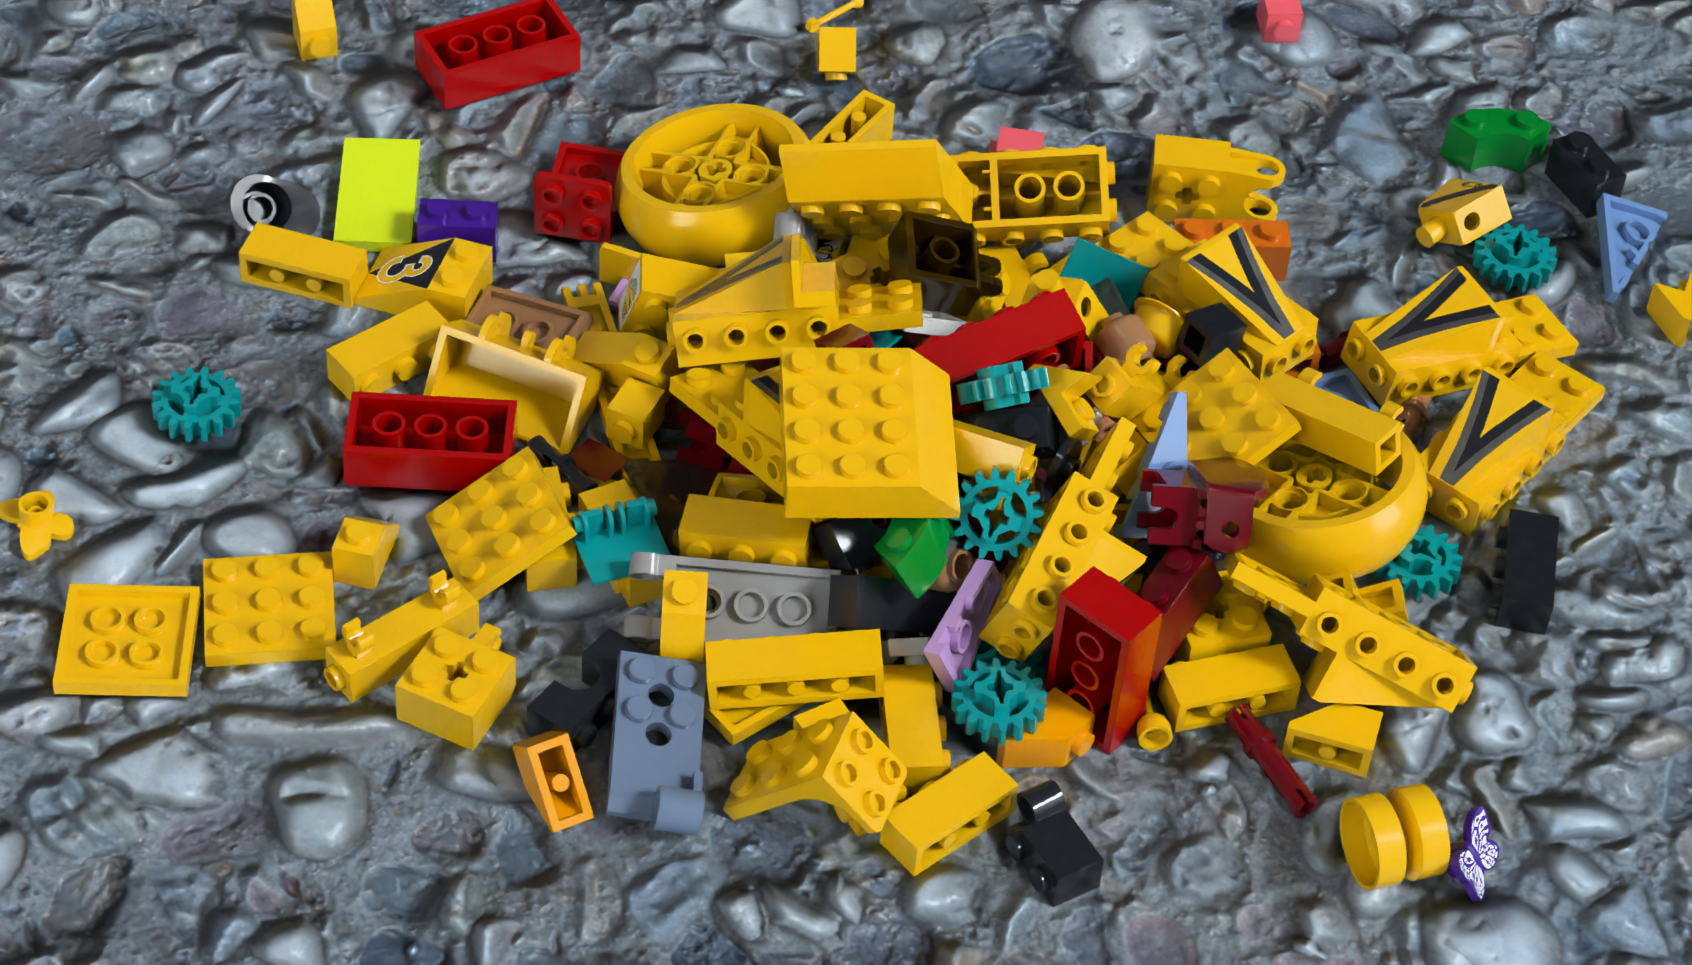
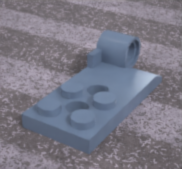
M620 651L617 660L605 815L651 821L652 830L698 836L705 806V794L702 791L703 772L700 771L706 663ZM651 692L664 693L669 698L671 704L666 707L656 706L650 701L648 694ZM651 730L660 731L666 736L668 743L663 746L654 745L648 741L646 732Z

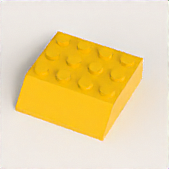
M936 139L779 145V156L788 203L813 228H816L817 232L824 239L842 240L845 239V235L860 234V237L866 239H880L883 237V233H892L905 210L972 224L973 185Z
M781 347L779 400L785 518H960L951 389L948 373L911 348Z

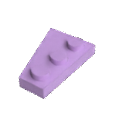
M977 558L923 650L945 691L953 692L954 681L961 680L964 668L971 670L982 641L977 636L1002 588L1003 579L993 561Z

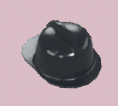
M252 174L243 177L234 186L230 195V211L233 219L242 230L251 233L256 223L259 222L312 235L321 220L320 205L316 196L307 187L296 182L268 175Z

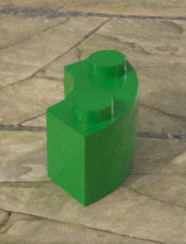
M1501 108L1469 109L1448 121L1441 155L1468 172H1472L1480 167L1497 166L1509 168L1522 174L1543 158L1552 124L1528 110L1517 111Z
M891 518V523L885 535L874 546L894 577L916 599L930 588L948 561L945 552L949 539L954 538L953 523L950 518Z

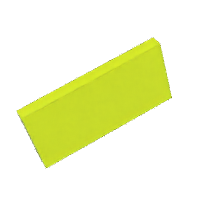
M344 137L333 241L367 249V252H381L386 247L413 244L421 153L420 139Z

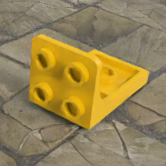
M852 711L829 720L821 719L814 725L799 730L792 729L782 736L767 741L760 740L755 743L746 754L747 761L740 775L730 786L731 793L723 810L735 821L793 801L813 799L827 802L842 809L852 816L867 833L875 834L882 830L907 776V770L893 752Z

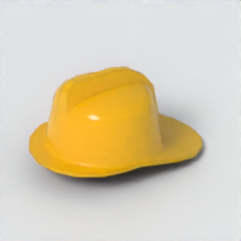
M1149 297L1137 298L1134 301V314L1143 320L1156 341V349L1152 354L1154 359L1172 356L1179 349L1175 343L1184 318L1170 306Z

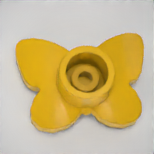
M48 490L29 492L21 498L0 502V519L17 524V527L20 529L21 553L27 561H33L48 551L51 547V539L66 541L72 538L74 534L73 519L65 513H55L53 511L55 509V497Z

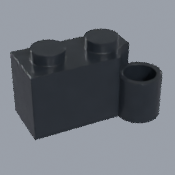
M1579 131L1571 132L1566 136L1553 140L1544 172L1587 219L1597 216L1596 201L1602 193L1621 197L1627 177L1617 164L1596 144L1592 136Z
M1050 779L1017 794V805L1024 820L1009 826L1006 846L1011 857L1015 861H1020L1029 873L1035 890L1038 893H1044L1052 906L1055 907L1099 888L1104 859L1066 810L1065 798L1058 784Z

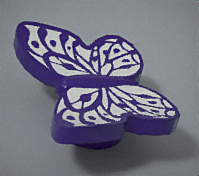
M1483 806L1473 807L1467 813L1463 826L1464 842L1450 843V860L1447 868V873L1450 877L1458 878L1461 884H1465L1466 891L1472 901L1483 900L1485 892L1484 871L1491 870L1499 856L1498 844L1493 840H1488L1490 823L1487 811Z

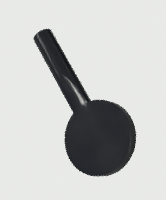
M1070 437L1062 444L1051 463L1045 482L1046 490L1052 493L1050 499L1075 471H1079L1082 443L1075 438Z

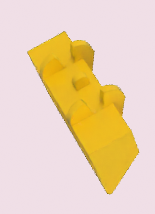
M500 311L499 316L490 314L482 326L463 319L441 324L423 395L517 400V441L527 444L533 437L541 435L562 455L569 454L595 409L605 373L604 370L573 359L576 350V339L569 335H565L564 340L555 338L546 350L534 345L536 339L535 332L526 330L522 340L510 337L508 335L511 329V315Z

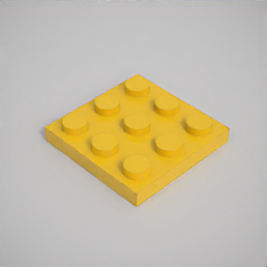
M1228 347L1131 420L1132 423L1136 424L1134 430L1147 444L1148 442H1155L1163 422L1158 417L1163 404L1169 399V394L1173 392H1187V461L1233 457L1244 460L1254 466L1302 430L1298 420ZM1200 499L1202 505L1207 502V499Z
M529 446L508 458L502 464L424 515L454 578L477 601L577 535L538 458Z
M332 551L203 559L206 667L326 659L325 648L336 642Z
M69 584L52 682L54 694L188 697L201 602L200 586Z

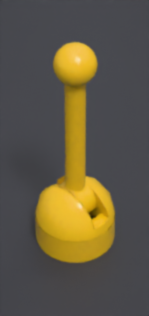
M1148 690L1145 715L1137 722L1136 733L1139 745L1143 749L1157 751L1171 743L1173 734L1166 717L1162 714L1154 713Z

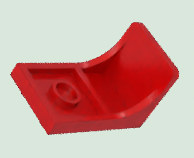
M561 141L551 172L539 171L534 178V233L597 243H610L619 217L616 207L615 182L618 167L626 151Z

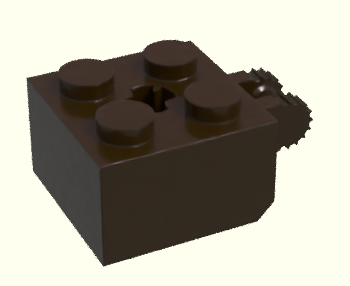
M907 210L904 211L888 238L890 282L895 280H910L912 283L921 282L923 309L967 317L980 296L992 298L1002 293V280L995 277L1002 270L1000 260L978 253L977 230L973 224Z

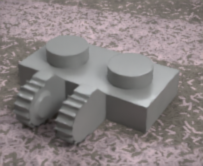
M931 637L881 641L883 665H929L930 663L923 650Z

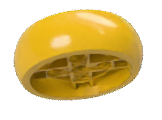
M724 103L696 107L676 113L655 123L642 132L625 152L618 167L615 182L616 207L619 216L635 242L651 255L709 267H725L724 254L755 252L773 241L775 214L778 212H788V209L792 207L787 199L779 156V145L812 143L805 132L787 116L762 106Z
M1401 431V455L1380 474L1374 476L1288 439L1255 465L1267 477L1269 491L1268 496L1255 499L1256 508L1254 507L1251 538L1246 551L1240 553L1298 584H1308V579L1312 577L1313 573L1325 576L1350 569L1353 578H1358L1383 567L1397 557L1412 541L1425 515L1428 499V481L1423 461L1415 445ZM1375 477L1386 483L1391 490L1388 491L1378 487ZM1227 522L1225 529L1228 534L1235 530L1236 523Z

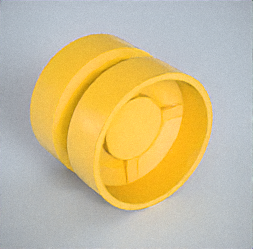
M1423 783L1410 784L1392 788L1387 791L1385 796L1379 792L1347 798L1343 802L1340 810L1342 847L1350 871L1363 889L1372 891L1398 885L1403 881L1404 877L1409 881H1416L1445 873L1450 860V840L1447 823L1439 801L1427 785Z

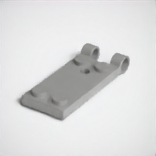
M634 552L630 555L628 576L636 580H664V570L708 572L707 596L714 598L717 604L712 611H706L705 642L836 632V627H828L831 575H841V570L662 555L650 552ZM643 615L625 616L622 636L638 644L660 643L661 618Z

